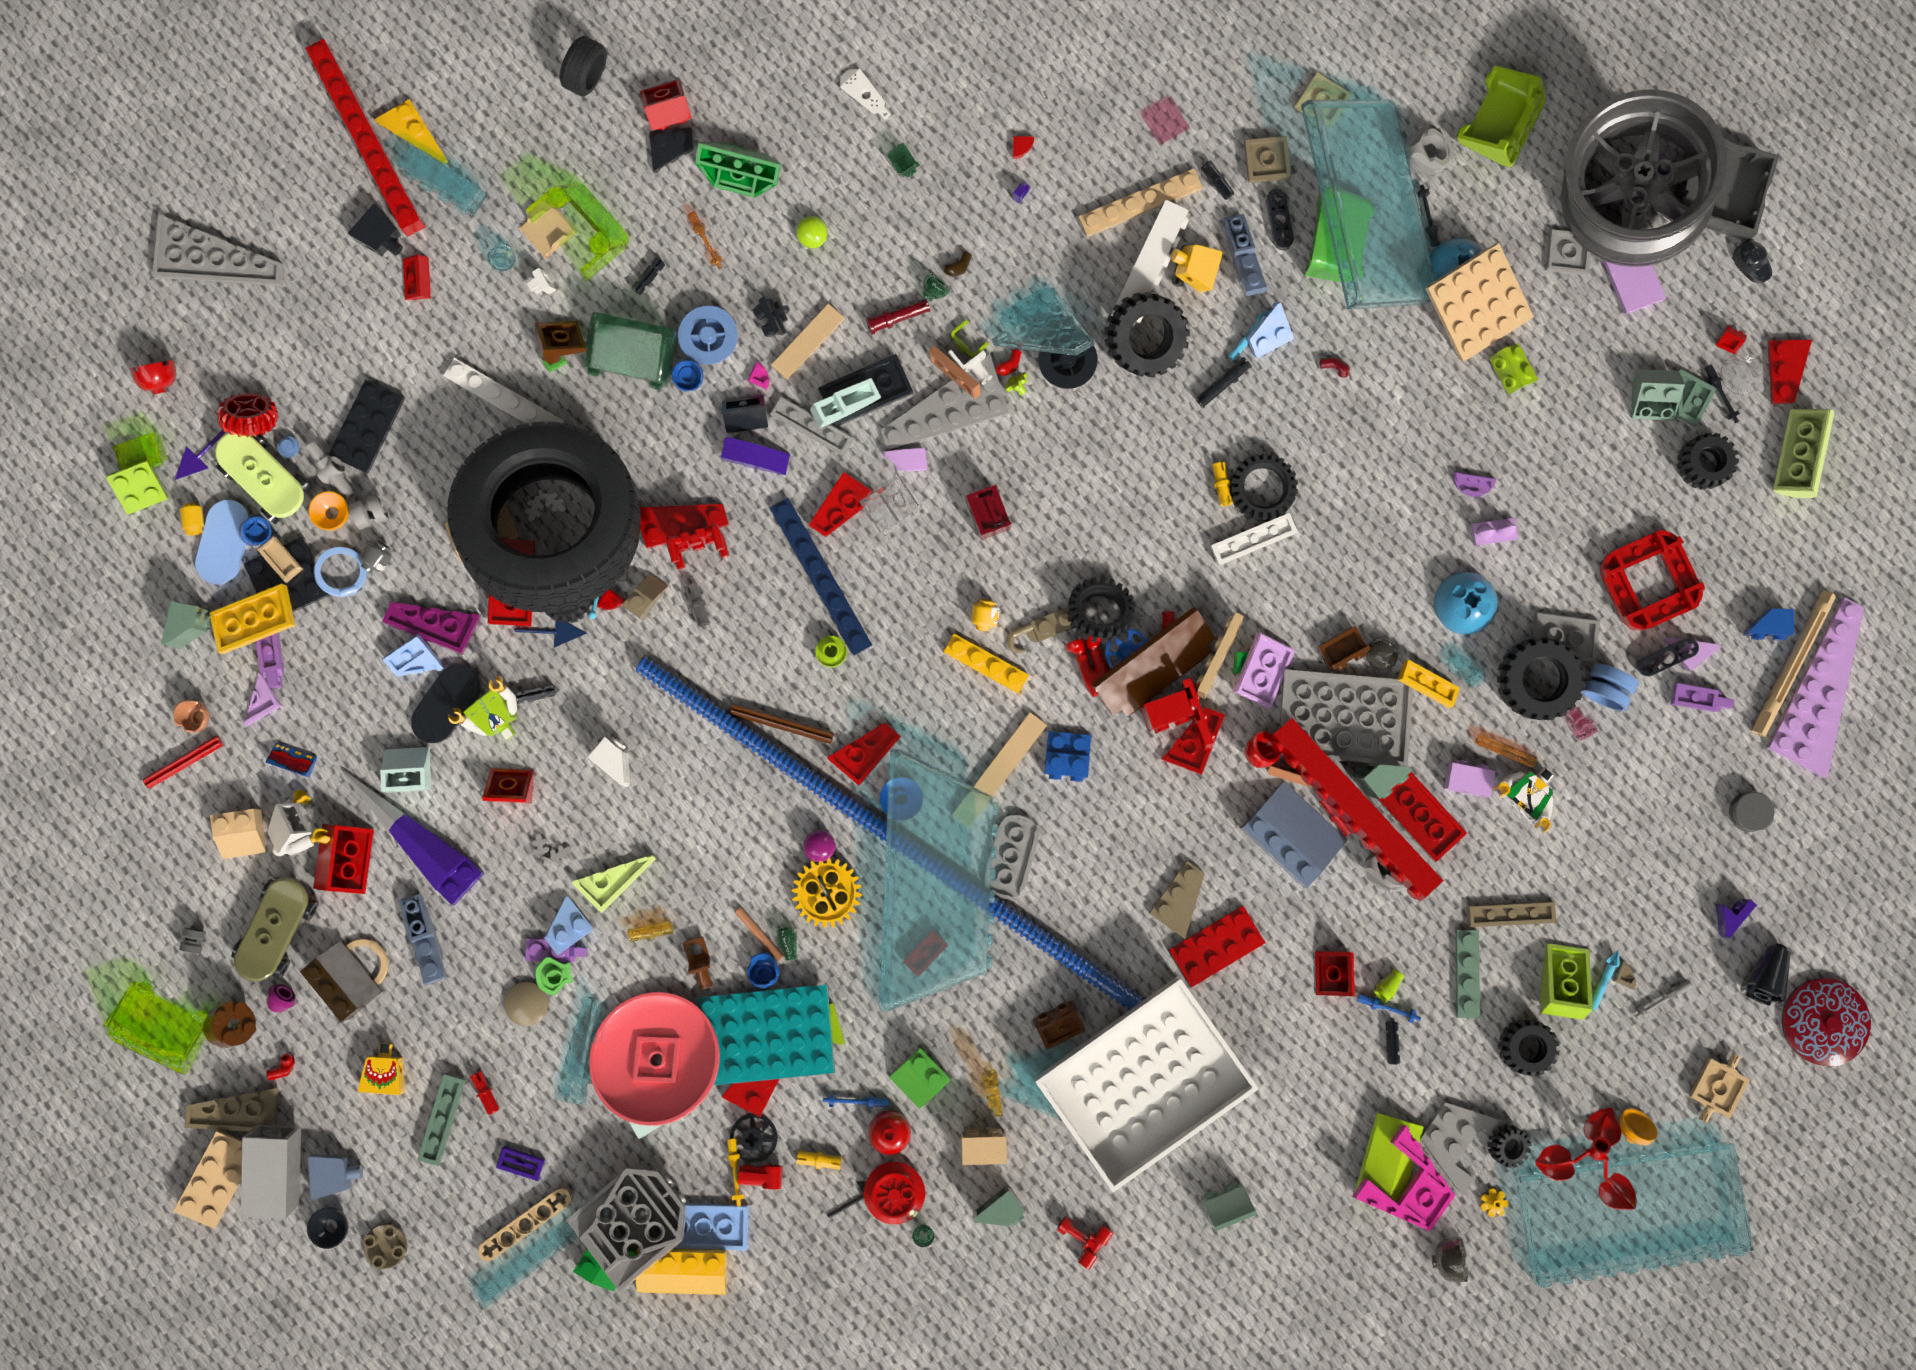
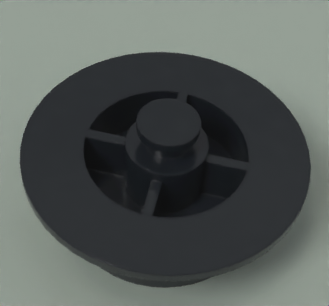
M1062 330L1050 335L1041 345L1038 354V365L1043 377L1050 384L1062 389H1074L1087 383L1095 373L1098 362L1097 352L1091 340L1082 333L1073 330Z

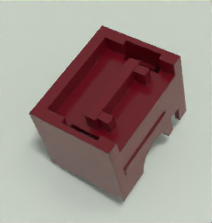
M997 485L966 495V504L973 518L980 541L1011 530V522L1001 500ZM1004 522V525L991 529L992 526H995L997 524L1000 525Z

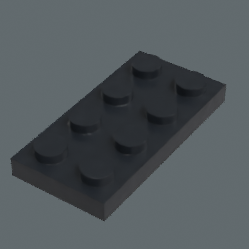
M897 354L818 387L824 400L833 396L838 391L871 378L881 396L880 399L833 422L835 427L913 394Z
M365 379L328 455L337 457L343 463L369 474L405 401V397Z

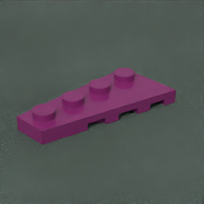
M391 602L382 622L414 636L419 634L422 639L463 655L481 616Z

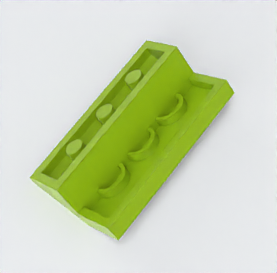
M1377 1113L1355 1191L1365 1178L1394 1202H1397L1408 1186L1414 1162L1391 1144L1390 1141L1403 1124L1410 1129L1409 1132L1420 1143L1424 1126Z

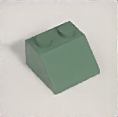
M171 601L161 644L177 649L188 645L206 633L207 628L211 626V615L209 614L211 611Z
M1230 1183L1225 1186V1190L1218 1193L1216 1190L1204 1194L1205 1198L1201 1199L1210 1225L1215 1231L1257 1215L1245 1187L1241 1183Z
M1006 1185L973 1212V1217L977 1223L1009 1226L1012 1223L1016 1225L1024 1218L1025 1209L1014 1192Z

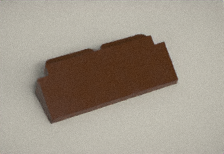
M1193 607L1091 685L1101 703L1113 716L1122 711L1127 717L1161 693L1170 683L1175 682L1203 661L1211 653L1208 644L1216 638L1199 611Z

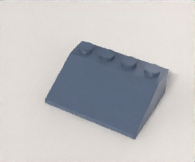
M1284 781L1240 828L1303 888H1308L1347 842L1335 828Z

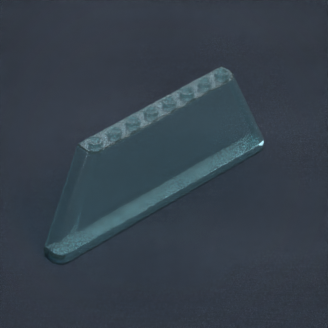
M891 749L889 763L879 1004L880 1011L887 1012L987 973V969L992 968V956L988 955V947L993 945V934H989V925L994 923V912H990V903H994L995 890H991V881H995L996 868H992V859H996L997 846H993V837H997L998 824H994V815H998L999 803L995 802L994 796L902 749Z

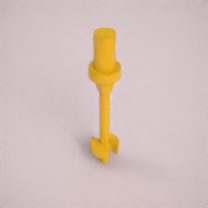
M735 1138L727 1140L729 1153L727 1160H729L733 1169L735 1195L731 1196V1200H736V1206H741L740 1199H745L744 1194L739 1192L737 1166L740 1154H737Z

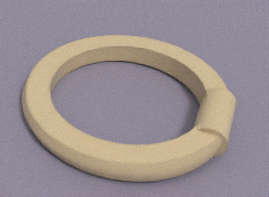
M356 939L349 942L346 946L350 950L361 945L368 946L379 956L381 967L379 974L374 979L379 985L384 980L388 971L386 950L376 940Z

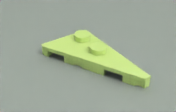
M654 855L643 857L575 880L572 884L603 913L657 858Z

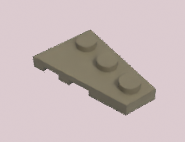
M1186 861L1149 914L1185 939L1205 873L1189 861Z

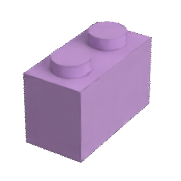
M1455 760V763H1449L1447 766L1444 789L1481 797H1491L1495 771L1489 770L1487 765L1476 764V767L1468 766L1467 761Z

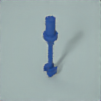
M1359 993L1357 997V1002L1369 1005L1373 1010H1376V1008L1386 1009L1408 1017V1022L1413 1023L1414 1020H1421V1017L1415 1014L1416 1010L1411 1009L1410 1013L1385 1005L1376 996L1372 998Z
M830 1094L829 1098H823V1102H829V1107H834V1103L861 1104L868 1106V1109L888 1107L889 1099L874 1098L869 1095V1098L841 1099L834 1098V1094Z

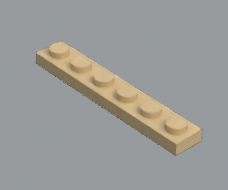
M1194 168L1080 215L1078 219L1086 237L1159 208L1163 206L1165 200L1173 202L1200 191L1203 186Z

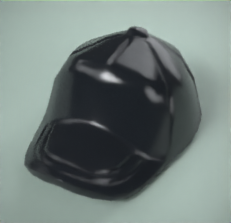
M1750 240L1743 242L1735 248L1733 261L1750 281L1763 283L1771 278L1773 272L1768 260V252L1762 244Z

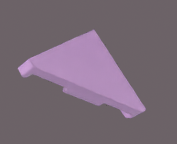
M1670 637L1664 639L1668 646L1682 640ZM1697 641L1699 645L1698 653L1681 663L1687 671H1691L1720 649L1721 646L1719 644ZM1685 642V647L1677 650V646L1674 647L1679 659L1682 658L1680 653L1688 651L1689 654L1691 653V648L1694 647L1693 644Z
M260 672L257 674L258 678L255 689L252 692L248 705L249 709L244 721L245 726H249L282 707L273 689L269 688L268 680Z

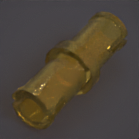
M671 920L657 924L647 923L643 927L628 929L630 943L644 939L654 940L655 937L674 934Z

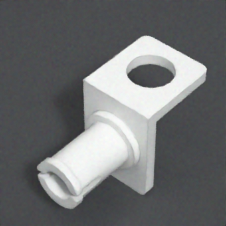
M952 350L948 351V357L966 373L972 371L982 385L986 383V380L989 381L993 377L981 363L986 357L984 350L965 365L961 363Z

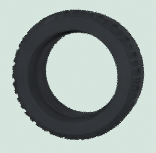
M586 36L577 38L569 47L561 65L559 79L562 87L579 96L590 94L598 84L607 60L605 46Z

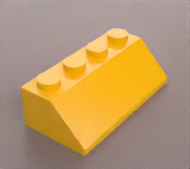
M640 1247L636 1250V1256L640 1252ZM672 1249L636 1279L637 1292L726 1295L728 1250Z

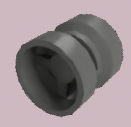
M184 928L182 933L184 939L180 943L179 950L201 953L203 947L201 942L205 938L206 931Z

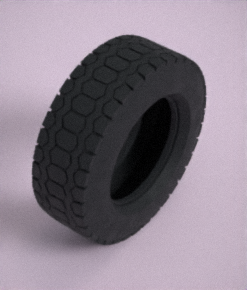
M545 421L531 422L532 426L529 423L517 425L515 430L511 427L501 431L502 435L495 434L487 439V443L483 442L474 449L475 453L471 452L465 459L464 464L461 465L450 488L451 491H449L447 503L448 526L452 541L464 567L472 579L487 594L517 609L525 611L529 609L530 612L543 613V610L546 613L559 612V609L565 611L575 608V605L579 607L590 602L589 599L595 600L604 594V590L607 592L623 576L631 564L638 547L641 530L640 508L633 480L627 467L615 450L604 440L580 427L577 429L576 426L563 423L562 426L560 422H547V425ZM549 479L566 481L584 490L594 501V516L587 532L574 545L561 552L542 556L524 554L506 545L497 535V522L503 505L518 489L532 482Z

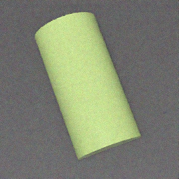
M1790 409L1773 487L1774 492L1795 498H1814L1817 496L1835 414L1832 409Z

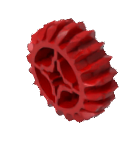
M248 392L246 394L239 393L237 396L230 395V398H225L223 402L219 403L217 408V419L220 428H223L224 432H229L230 435L237 434L238 437L246 436L247 438L249 436L257 437L258 434L265 435V431L270 432L273 427H276L278 418L275 402H272L271 398H266L265 395L249 394Z

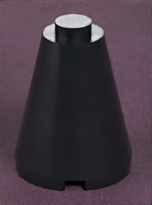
M1778 943L1770 945L1742 983L1741 992L1747 991L1746 996L1758 1003L1770 1006L1771 1002L1778 1003L1776 1007H1783L1786 1002L1791 958L1788 948Z

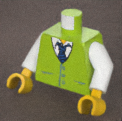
M498 675L496 676L498 684L490 680L489 688L491 690L463 712L465 715H461L459 708H454L453 712L458 714V716L452 717L448 714L449 721L453 724L459 723L466 729L483 736H494L500 733L505 741L516 735V732L510 726V723L517 718L516 695L507 685L503 684V678Z

